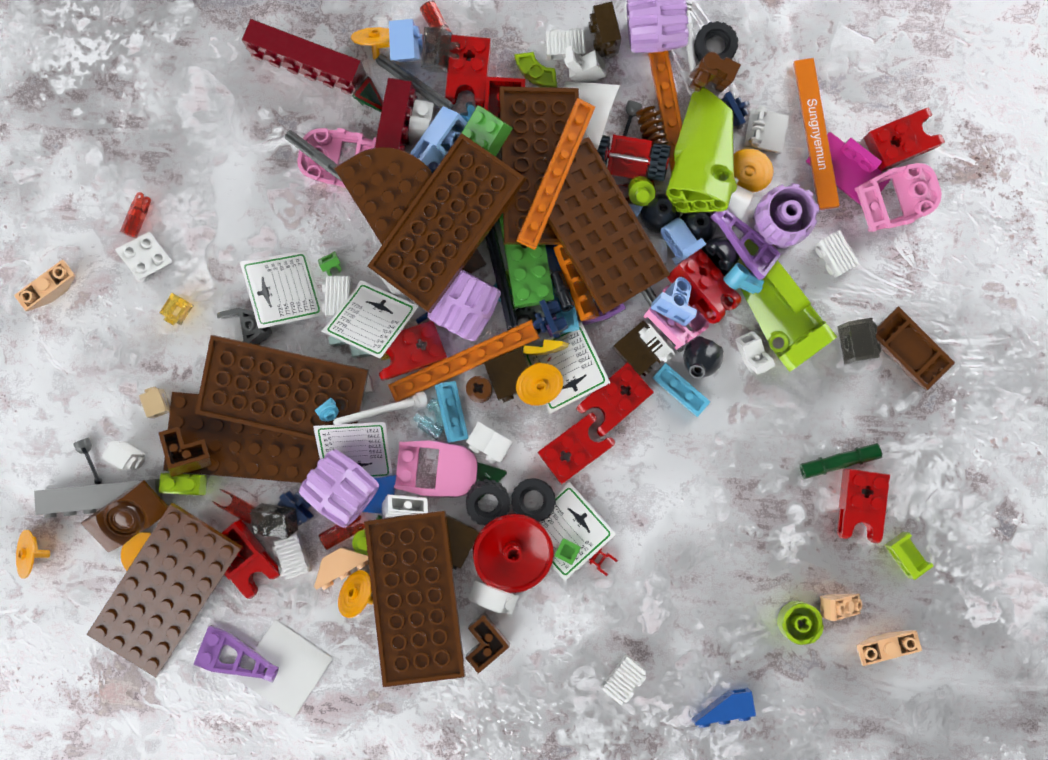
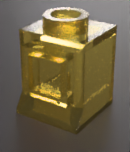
M171 293L159 313L165 316L163 320L173 326L175 323L182 325L194 305ZM179 306L182 309L176 317L173 315V312Z

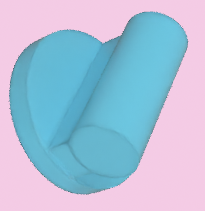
M472 102L466 103L467 112L460 113L466 122L469 121L475 111Z
M332 398L315 409V412L322 421H332L339 413L335 405L336 403Z

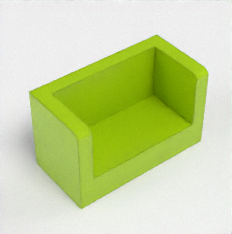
M903 531L884 546L909 579L916 580L934 567V565L923 558L910 540V537H912L910 532Z

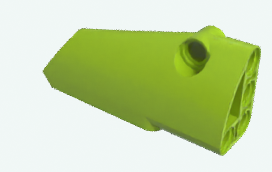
M702 87L700 92L695 91L692 93L675 147V165L666 191L671 204L675 205L676 210L681 213L725 211L728 209L732 193L737 189L734 179L733 111L705 87Z
M750 239L745 241L746 249L750 255L754 256L759 250L758 245ZM739 257L738 263L746 267L742 259ZM777 260L763 278V289L759 293L752 294L743 289L741 291L770 348L787 370L791 372L831 343L837 336L828 324L821 319L811 306L809 299ZM776 337H781L784 340V345L781 348L773 346L772 342Z

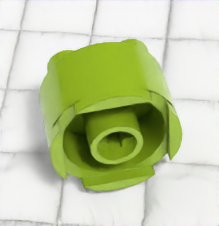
M791 601L784 605L778 614L777 626L780 632L787 639L798 645L814 643L823 633L824 625L821 613L815 607L805 602ZM799 620L803 622L802 626L798 624Z

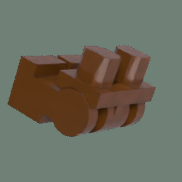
M709 52L691 71L689 77L692 78L689 87L700 92L702 87H705L711 81L716 84L715 90L722 92L734 81L741 64L728 57L723 60L717 53Z

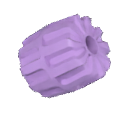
M627 0L628 36L630 49L633 53L662 52L687 46L689 37L687 24L689 22L686 15V0Z
M792 183L788 187H784L781 184L770 190L759 201L752 218L756 223L753 230L763 236L764 241L769 245L774 244L777 249H785L796 245L809 236L817 224L815 218L819 213V204H815L812 198L814 194L810 190L805 191L800 188V184Z
M461 270L431 314L428 313V318L437 325L447 328L451 333H456L470 341H476L492 317L501 291L486 281Z
M334 449L329 451L324 459L321 458L318 461L315 469L310 470L307 478L300 486L299 493L320 514L340 527L346 528L367 507L376 494L379 484L359 464Z

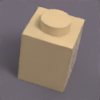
M151 387L144 390V394L139 395L147 418L154 419L170 413V404L164 389Z

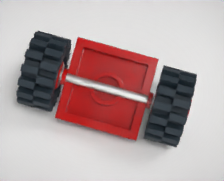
M613 134L610 149V136L602 135L597 152L605 165L609 158L607 168L611 175L632 179L638 176L646 177L648 165H650L648 179L664 182L671 146L654 143L650 157L653 142L651 140Z

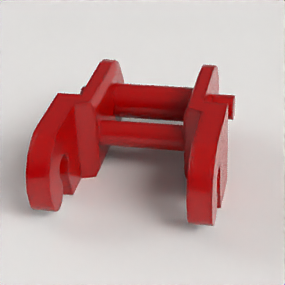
M601 548L589 559V563H594L598 566L596 569L607 576L608 573L603 571L600 565L607 557H610L615 562L618 560L608 552L604 554ZM601 553L603 557L599 563H596L595 560Z

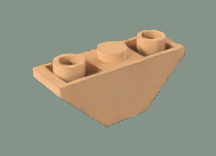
M62 259L14 296L25 311L33 310L52 303L67 292L76 275Z
M341 547L325 556L321 560L314 585L315 589L317 590L322 587L325 590L334 585L332 580L338 577L342 580L351 575V569L357 567L360 570L369 564L367 561L368 555Z
M828 594L820 596V613L822 618L837 621L861 614L862 601L860 594Z
M916 630L888 632L869 637L856 645L862 666L922 651Z

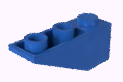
M748 687L727 691L692 718L695 726L705 728L711 726V723L718 722L723 725L729 724L731 720L735 719L739 721L751 720V717L756 716L752 691Z

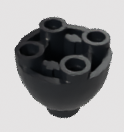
M655 194V198L648 205L643 206L641 210L642 223L648 229L657 233H661V228L680 216V212L676 210L675 205L671 204L666 194ZM660 205H662L664 208L666 207L667 210L661 211Z
M710 212L683 213L680 217L697 241L702 238L704 242H707L716 233L717 224L709 217L711 215ZM697 220H701L703 225H698Z
M716 237L705 242L706 245L701 249L708 255L721 273L726 276L738 262L740 256L727 237Z
M697 336L694 340L690 341L686 345L683 354L684 365L693 378L700 379L714 374L722 364L723 348L714 341L702 336Z

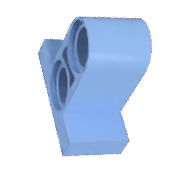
M680 218L674 219L661 228L662 237L675 254V257L672 258L675 265L706 245L702 238L698 241L696 240L687 225Z
M683 277L677 278L667 288L665 293L662 292L652 302L650 309L686 326L696 317L697 313L696 309L688 306L691 284Z

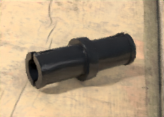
M555 271L550 275L555 288L554 294L559 299L562 311L567 312L574 307L569 294L570 288L565 283L562 271Z

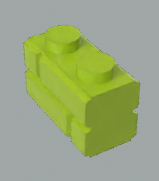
M170 473L160 474L159 493L206 495L207 475L181 474L171 477Z

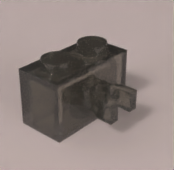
M424 27L421 68L430 72L448 73L449 57L459 59L458 54L450 52L455 47L460 48V43L451 42L452 33L442 27Z
M261 503L250 511L252 532L254 534L287 539L298 530L296 508Z

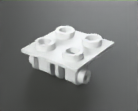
M759 106L758 109L751 108L744 146L782 153L789 115L767 111L765 106Z
M150 232L115 249L138 281H148L150 279L149 275L172 263Z
M648 323L650 327L648 330L644 327L639 331L641 334L640 338L647 344L656 336V339L648 347L659 340L661 343L653 348L652 352L662 344L663 346L655 354L660 361L663 360L665 363L671 358L668 354L671 352L673 355L676 354L673 351L675 346L669 339L665 341L661 337L663 332L655 324L652 326Z

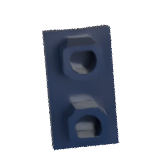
M731 91L725 93L721 100L732 109L733 129L737 128L739 130L746 123L744 117L749 114L746 108L750 106L749 101L742 102L740 97L734 99Z
M545 299L539 301L545 317H542L541 313L535 314L537 320L533 322V327L541 329L542 333L548 331L546 326L549 324L554 338H559V333L568 329V325L564 316L556 320L552 318V315L561 312L558 301L554 300L546 303Z
M289 490L279 497L280 501L276 509L282 514H285L290 509L294 515L289 521L294 527H298L314 517L308 510L311 505L299 492L293 494Z

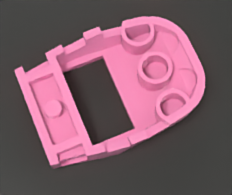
M318 128L311 130L303 137L305 141L321 151L337 165H339L343 142L357 144L355 155L366 149L374 148L376 142L375 137L373 140L368 139L361 133L349 132L342 128H337V130ZM299 150L297 163L303 175L319 182L346 188L342 181Z
M923 163L890 169L855 188L869 232L913 223L918 218L932 213L939 206L942 196L934 170ZM888 179H892L903 213L902 216L889 220L878 183Z
M669 285L663 289V293H665ZM694 305L692 308L697 310L696 317L688 323L693 329L692 331L686 326L650 308L643 316L645 319L648 317L676 345L674 347L676 350L695 339L710 324Z
M442 440L399 442L394 488L438 499L465 496L468 490L471 489V486L476 483L477 458L473 451L466 446ZM420 447L439 449L435 489L416 487Z

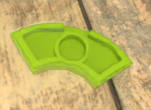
M534 52L514 54L520 73L530 83L538 87L558 88L555 68H547L541 65L535 58Z

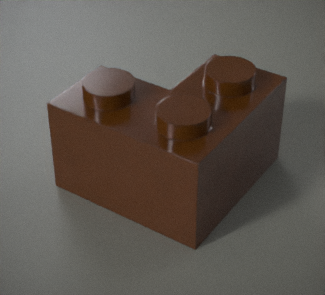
M179 427L158 432L171 477L212 466L204 439L184 445Z
M485 612L468 626L469 631L478 640L479 644L471 649L465 658L478 674L510 647V642Z

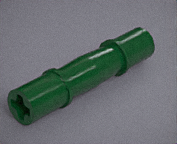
M878 443L860 448L856 447L852 451L838 453L823 459L820 457L816 460L802 463L799 465L800 472L804 479L822 474L826 475L827 472L844 469L856 464L863 465V463L881 459L882 451Z

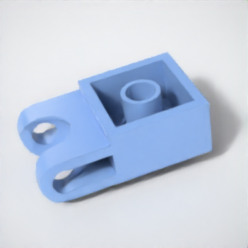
M443 106L410 154L420 158L433 174L462 133L467 122L459 113Z

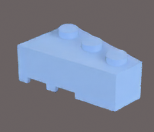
M413 19L389 21L390 60L398 62L425 60V53L428 51L427 42L424 41L423 34H420L419 26L415 25Z

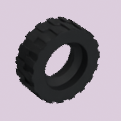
M719 21L709 22L707 25H704L699 30L694 41L695 55L700 62L710 52L707 49L706 43L712 36H719L725 41L724 51L718 54L723 60L726 57L732 59L738 48L739 40L736 36V31L726 23Z
M536 478L520 482L514 488V492L511 495L513 511L516 514L531 517L538 522L548 518L554 511L556 504L555 493L552 487L545 481ZM533 490L538 491L543 496V505L535 511L529 510L524 505V496Z
M488 479L478 481L467 492V513L471 520L477 522L478 525L486 526L492 520L507 515L510 511L509 494L500 482ZM492 494L497 498L498 505L493 511L485 512L479 508L478 500L482 495Z

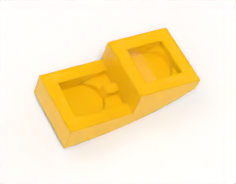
M544 339L543 347L524 345L523 353L527 355L552 354L568 348L569 343Z

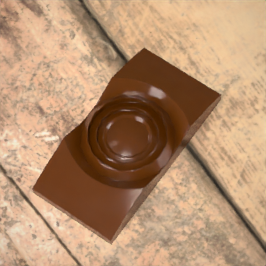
M899 306L870 333L881 350L894 359L905 374L926 391L955 364Z
M142 480L82 521L81 525L107 552H111L123 546L136 534L151 527L160 520L169 506L145 480Z

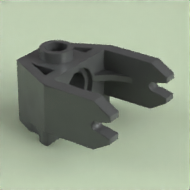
M235 308L217 313V318L221 319L240 317L243 342L260 345L262 341L272 335L271 326L258 329L254 311Z

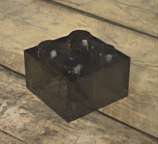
M873 318L848 321L837 326L844 365L866 362L880 357L881 346L876 339L877 325L873 322Z

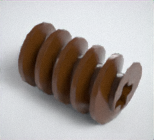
M655 106L645 107L636 112V117L639 118L638 124L641 125L640 132L643 133L642 139L653 141L651 151L653 150L654 143L662 145L669 143L668 140H662V138L667 136V133H660L665 126L658 125L663 121V118H656V116L661 114V111H655Z
M474 376L466 384V393L473 402L484 403L491 398L492 386L485 377ZM476 386L483 387L481 394L476 392Z

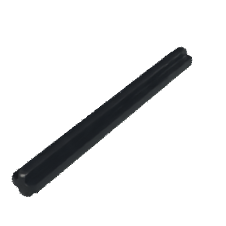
M494 224L486 235V241L497 288L501 291L500 300L506 326L508 329H512L518 326Z

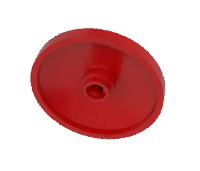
M520 514L504 515L489 522L480 531L473 546V562L481 580L486 585L508 593L523 592L540 583L549 572L554 557L553 544L546 529L535 519Z

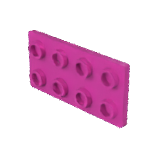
M829 132L827 136L836 187L861 205L855 188L882 174L883 172L878 169L882 161L854 139L850 138L844 143L832 132ZM808 157L806 163L811 166L810 158ZM891 179L878 183L880 192Z

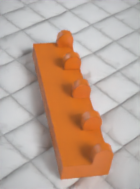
M557 245L553 249L567 286L570 288V294L580 321L599 317L591 293L563 246Z

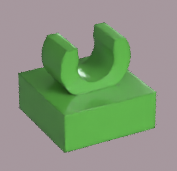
M335 251L318 259L322 272L326 271L328 276H332L330 269L333 267L337 268L339 273L342 271L339 257Z
M563 538L554 556L573 565L581 546Z

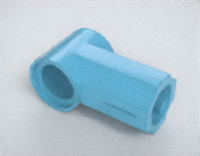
M736 263L723 278L725 283L735 290L741 288L754 294L759 293L763 289V279L759 280L740 263Z

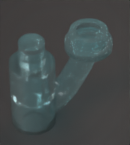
M432 398L426 408L429 409V412L434 411L436 423L426 415L422 417L418 413L414 416L413 420L418 423V428L435 440H438L445 429L440 407L437 404L438 399Z

